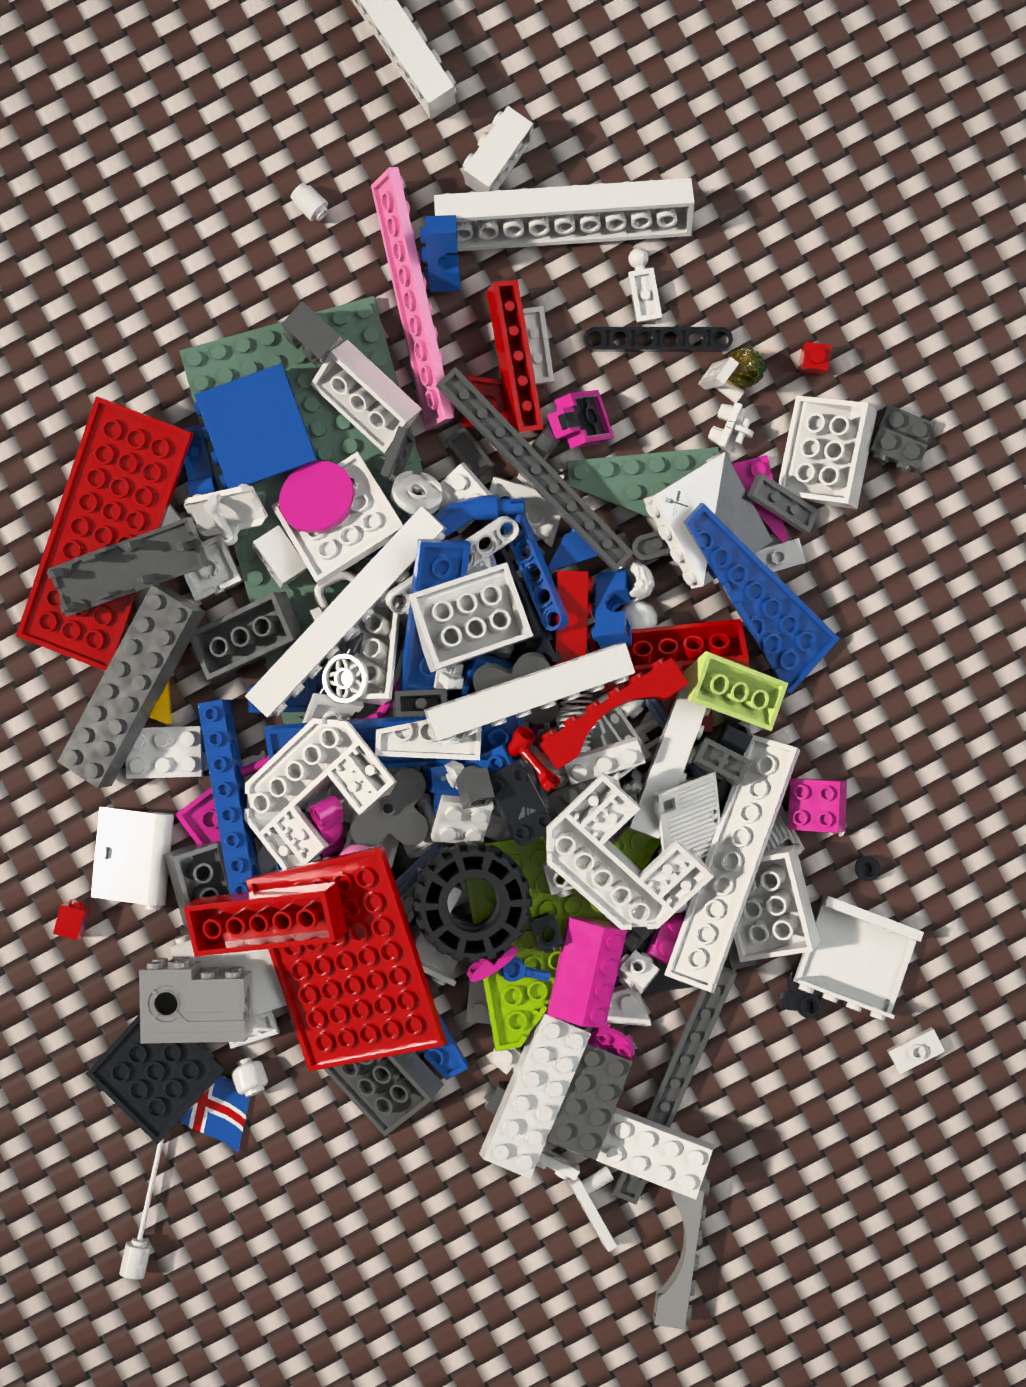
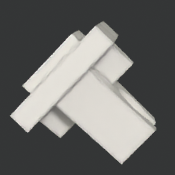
M459 663L436 671L434 688L447 690L462 689L464 680L462 677L463 664Z

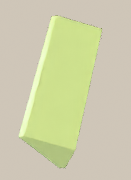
M706 651L683 672L684 677L689 683L686 686L688 701L772 731L788 686L787 682Z

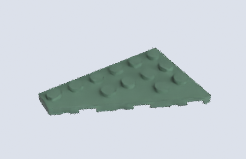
M718 447L567 461L569 486L572 489L582 491L590 496L600 498L626 510L653 519L647 513L646 504L643 499L657 494L707 463L706 460L719 454Z

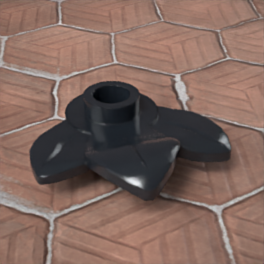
M792 970L787 977L788 991L781 992L778 995L779 1000L787 1010L798 1011L805 1018H813L821 1010L820 1000L822 999L823 992L814 989L813 994L798 989L800 984L793 981L796 971ZM810 1000L812 1003L811 1008L805 1009L804 1003Z

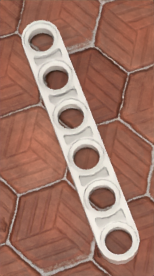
M501 516L466 539V541L471 543L467 571L517 537L519 527L512 518ZM504 523H511V531L507 535H501V526ZM484 537H489L490 545L486 549H479L480 540ZM413 575L387 593L385 602L393 613L403 614L409 611V594H411ZM398 595H403L405 597L404 603L399 607H394L392 605L393 599Z

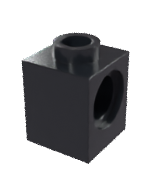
M552 911L530 918L529 926L539 952L551 953L558 950L559 945L564 944L555 914ZM545 927H550L553 930L552 936L547 940L541 939V930Z

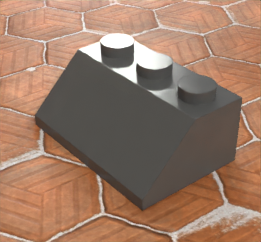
M221 841L190 845L164 854L182 922L187 928L184 906L200 897L230 894Z

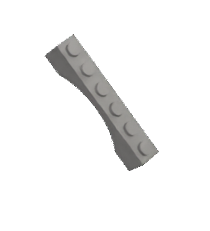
M706 1175L696 1200L671 1190L672 1198L682 1216L684 1241L681 1256L674 1272L666 1283L656 1291L653 1320L654 1324L658 1326L685 1329L686 1321L691 1320L692 1305H689V1298L694 1296L695 1280H692L693 1270L697 1271L699 1265V1255H696L697 1245L701 1246L703 1231L699 1230L700 1221H704L706 1216V1205H703L704 1195L708 1196L710 1180H706Z

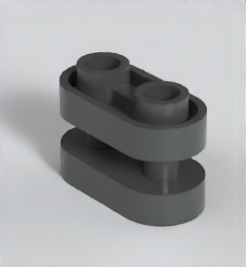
M658 531L638 536L630 548L634 553L632 557L638 562H648L671 555L668 544L661 538Z

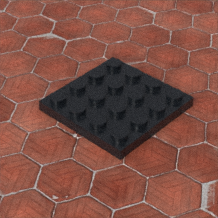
M139 1014L89 1069L86 1075L156 1144H159L227 1068L201 1042L141 1044Z

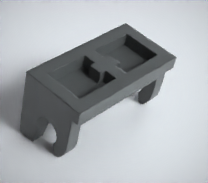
M705 738L699 744L698 752L694 755L691 764L709 774L716 772L717 778L733 786L740 785L752 761Z

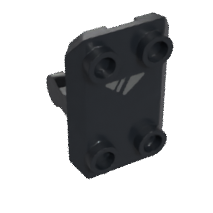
M517 760L490 774L495 796L492 801L513 840L521 846H525L545 836L546 827L558 814L548 797L550 791L548 792L542 787L531 764Z

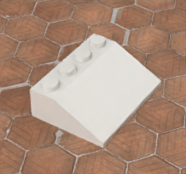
M796 396L778 484L804 501L857 509L877 409L865 402Z
M507 562L409 594L421 647L431 673L533 637Z
M796 845L764 851L734 935L740 962L811 952L820 943Z

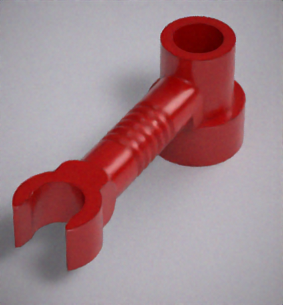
M519 726L512 735L513 739L506 746L508 753L514 757L521 755L526 762L531 764L535 773L539 776L542 787L549 792L552 787L556 789L561 783L560 779L550 770H547L530 750L531 744L536 739L535 734L529 728Z

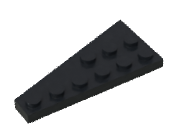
M488 521L484 524L477 526V532L493 521ZM484 537L480 540L479 544L482 549H486L490 545L489 537ZM507 544L493 553L497 565L507 562L533 637L528 640L514 644L511 662L515 664L522 655L529 652H537L544 655L549 663L561 660L563 658L560 652H554L550 641L553 638L550 631H545L541 625V619L525 581L521 582L516 572L519 570L517 562L511 561L508 556L509 546Z

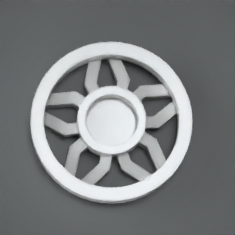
M340 654L331 658L325 665L322 674V682L326 693L333 700L340 703H350L358 700L365 694L368 686V672L365 663L358 657L350 654ZM347 659L354 661L355 664L350 665ZM341 660L344 664V668L341 667ZM336 662L337 671L329 673L331 667ZM357 667H359L360 669H359L358 672L355 674V673H354V669L357 668ZM362 674V681L356 679V677H359ZM357 683L360 689L355 688L354 684ZM330 684L337 686V695L332 691ZM342 689H345V693L342 697ZM350 690L351 692L356 693L353 697L347 698L350 694Z

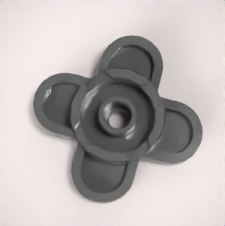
M529 652L522 655L513 667L507 669L494 663L482 665L473 675V685L477 692L548 668L550 665L544 655L537 652ZM555 700V706L541 710L540 706L530 709L531 714L524 716L523 719L537 725L552 722L559 713L558 700Z
M411 767L399 770L393 776L397 783L391 794L381 797L364 814L358 815L351 825V836L357 844L375 847L388 834H392L398 841L409 846L417 845L426 838L429 830L428 821L415 808V804L426 791V779L419 770ZM390 803L393 806V811L390 813L385 812L383 809L384 804Z

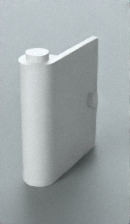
M99 807L91 897L143 904L145 909L160 910V906L166 905L169 870L164 854L171 852L174 814Z

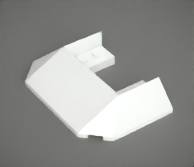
M313 718L245 783L247 808L244 809V820L282 869L315 862L321 858L319 854L329 846L302 812L301 808L331 780L359 815L364 814L381 797L390 795L397 783L349 721Z
M602 773L546 827L547 864L621 930H632V927L658 929L706 885L714 875L693 848L688 850L677 839L643 871L615 847L608 839L640 810V805L621 789L619 780Z

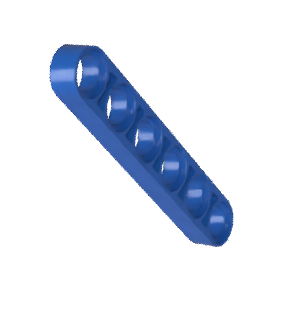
M503 496V497H501L500 499H515V498H514V497H510V496ZM500 515V517L508 516L522 526L521 534L511 541L509 545L543 626L550 631L560 632L564 630L568 624V615L526 515ZM504 523L502 525L505 535L511 531V523ZM529 545L531 554L527 559H524L523 549ZM538 567L541 572L540 578L534 581L532 579V572ZM545 590H548L550 599L544 604L541 600V595ZM554 613H558L560 620L558 625L554 627L551 624V616Z

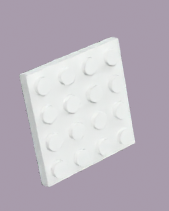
M358 452L337 464L347 472L353 481L355 495L349 510L350 514L336 528L321 534L317 532H299L291 527L283 517L279 501L272 505L274 512L318 586L387 544L403 526Z

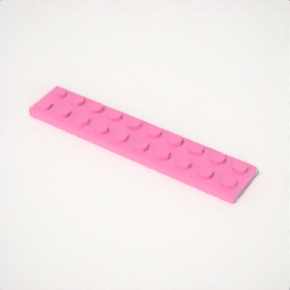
M389 167L371 185L419 405L422 408L425 431H429L442 426L454 418V405L436 387L445 377L442 366L443 355L438 348V332L432 321V305L426 294L427 284L420 267L421 256L416 249L415 229L410 222V206L404 195V180L400 176L398 167Z

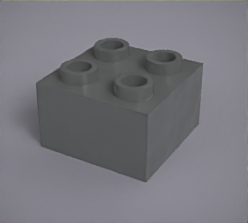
M303 301L281 324L285 330L283 335L297 350L302 347L304 349L302 352L306 355L305 357L316 367L319 364H323L330 351L343 343L341 336Z

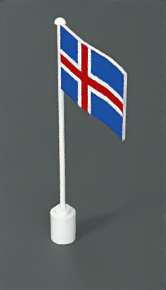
M221 1075L180 1121L191 1129L222 1141L238 1153L250 1097L246 1098L245 1094H239L234 1081ZM164 1139L157 1145L138 1237L132 1238V1241H127L119 1274L128 1279L138 1280L145 1277L151 1246L147 1244L146 1239H143Z

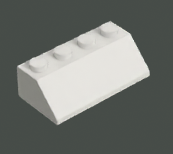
M346 340L330 351L310 383L318 393L383 453L387 452L391 446L398 426L408 429L422 410L418 404L349 340Z

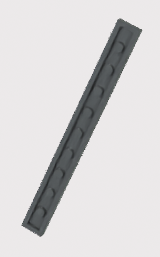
M456 367L436 385L444 396L614 572L634 554Z
M723 966L714 994L702 989L700 990L645 1116L646 1119L669 1128L671 1127L735 980L737 971ZM621 1171L613 1190V1195L637 1205L647 1180Z

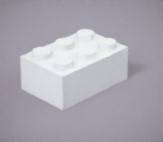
M507 106L504 112L499 111L492 122L494 126L489 134L485 132L481 136L477 144L479 148L474 155L470 153L463 163L465 184L476 192L498 190L533 140V123L509 106Z

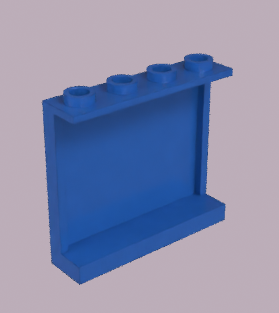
M282 363L194 394L197 402L193 403L198 417H203L206 425L202 427L207 442L210 440L212 442L214 450L211 451V455L215 465L220 464L223 474L219 475L224 489L235 488L240 484L252 485L318 461Z

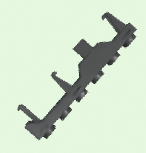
M186 517L172 524L48 568L47 574L59 592L60 609L68 617L147 589L151 585H158L210 565L192 517Z

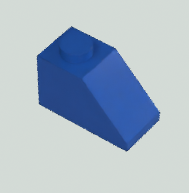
M569 528V533L564 535L548 569L549 572H553L598 558V555L572 528Z

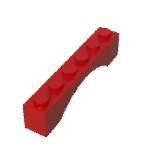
M663 657L650 665L652 670L645 675L642 672L634 675L628 680L630 685L624 689L618 686L607 693L609 699L601 704L596 700L585 708L587 713L578 718L576 714L563 722L565 726L558 732L552 729L541 736L543 742L539 746L555 771L579 756L589 731L609 711L622 704L636 700H665L689 684L672 657L667 661Z

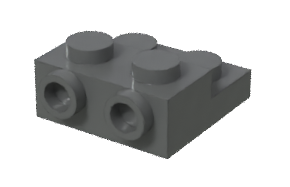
M888 404L870 444L869 453L873 454L872 458L879 462L887 463V461L897 464L896 468L908 473L911 470L915 471L920 466L928 446L926 444L935 423Z

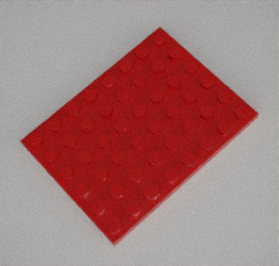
M383 845L253 876L245 880L249 892L337 882L347 927L346 934L336 942L268 949L309 1072L442 1047L447 1043Z

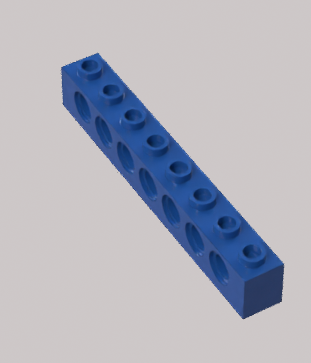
M231 699L198 703L230 894L249 892L245 880L261 875L254 832L244 820V809L247 808V794H245V779L240 771L242 762Z

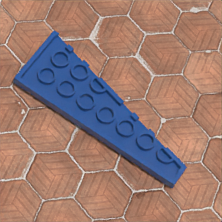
M700 503L686 518L684 524L776 678L788 683L786 692L791 694L840 638L705 504Z

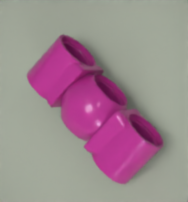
M333 795L310 806L311 819L313 820L312 825L329 845L319 854L320 859H324L344 849L345 846L344 836L342 835L344 831L342 823L344 811L338 798Z

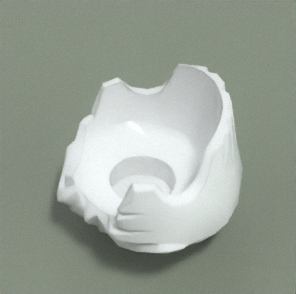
M629 561L623 564L619 569L626 568L633 582V589L629 592L632 597V603L650 596L655 587L651 571L644 564L636 561Z

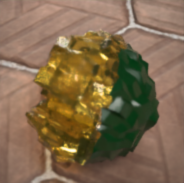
M746 347L739 348V350L730 353L729 357H732L739 363L727 379L732 384L742 388L752 387V385L758 383L764 377L763 373L766 371V367L758 351Z

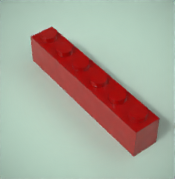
M518 280L493 282L486 293L508 420L523 438L536 437L544 428Z

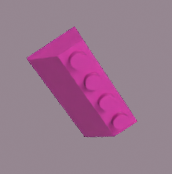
M568 916L563 937L564 944L561 946L547 1010L549 1016L582 1027H606L627 930H621L610 919Z

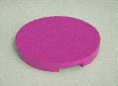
M315 461L299 467L286 479L279 496L280 510L285 520L295 530L308 533H325L339 526L350 514L349 510L353 503L355 487L350 476L339 465L328 461Z

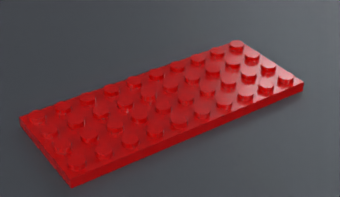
M95 397L16 637L106 671L125 635L140 591L66 617L65 613H62L60 609L59 592L47 574L48 568L161 528L194 434L193 432L107 399Z

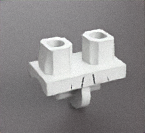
M735 402L734 406L721 404L717 417L727 421L725 428L713 426L708 435L710 441L719 445L723 451L730 453L734 442L742 444L744 437L752 438L754 434L753 431L748 429L751 420L745 418L747 411L742 408V404Z

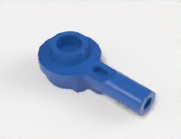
M516 956L499 970L503 979L509 982L517 981L523 977L546 982L550 979L549 971L526 967L523 961Z

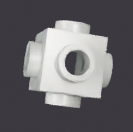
M635 950L631 955L626 953L620 960V969L617 975L620 977L619 981L629 989L633 987L642 994L657 976L659 968L653 964L650 956Z

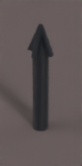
M361 633L346 643L347 649L343 654L355 655L356 652L360 654L364 634ZM341 660V667L344 668V664ZM335 665V667L333 668V670L331 671V673L337 671V670H336V665ZM322 685L318 694L328 695Z

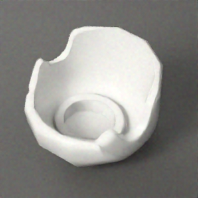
M644 601L626 604L620 610L626 612L632 623V629L653 628L658 624L655 609Z

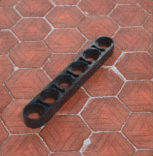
M591 327L585 332L583 341L585 347L593 352H723L732 344L733 335L725 327ZM591 333L600 334L602 337L601 344L592 346L588 342V336ZM616 333H623L627 337V343L623 346H617L613 342V336ZM649 333L653 339L652 343L649 346L641 345L638 341L640 334ZM674 333L678 339L677 344L674 346L666 345L663 340L664 335ZM692 333H699L703 338V343L699 346H693L689 342V336ZM717 333H724L728 337V343L725 346H718L714 342V336Z

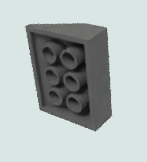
M415 1052L324 1069L384 1137L432 1101L444 1085Z

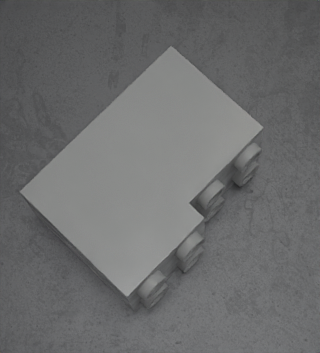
M192 957L178 958L177 962H168V958H154L152 962H148L146 966L139 970L141 1044L245 1042L252 1034V971H245V967H230L229 971H219V967H206L204 971H201V961H194Z

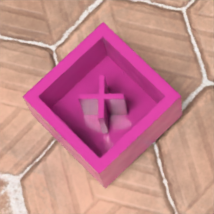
M790 778L788 830L828 833L845 832L847 781Z

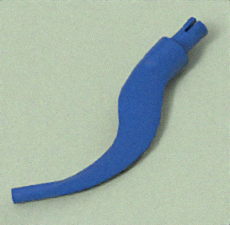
M498 495L471 497L445 506L434 517L447 528L444 532L447 537L474 520H496L500 515L525 514L524 498L499 499Z

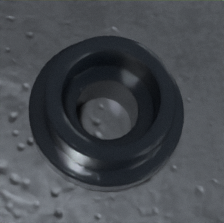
M862 856L856 861L854 871L859 879L872 881L879 875L880 865L875 858ZM865 864H870L871 870L868 873L863 872L862 868Z

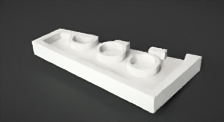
M427 719L377 729L375 755L480 760L481 731L471 735L463 732L456 735V740L442 744L441 740L435 741L433 739Z

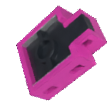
M599 390L569 393L554 400L557 407L556 411L547 416L555 440L566 438L570 449L599 445L614 438Z

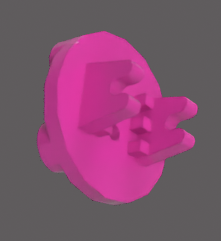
M606 1023L605 1028H594L589 1032L591 1035L587 1044L632 1061L635 1054V1048L631 1042L632 1037L610 1028V1023Z

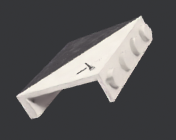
M726 452L712 456L706 460L707 463L657 494L643 499L646 504L647 513L656 522L659 535L668 544L671 550V557L680 566L683 572V579L690 585L691 589L703 587L716 579L715 574L684 524L686 518L700 503L705 504L753 553L758 552L773 542L751 499L747 497L748 493Z

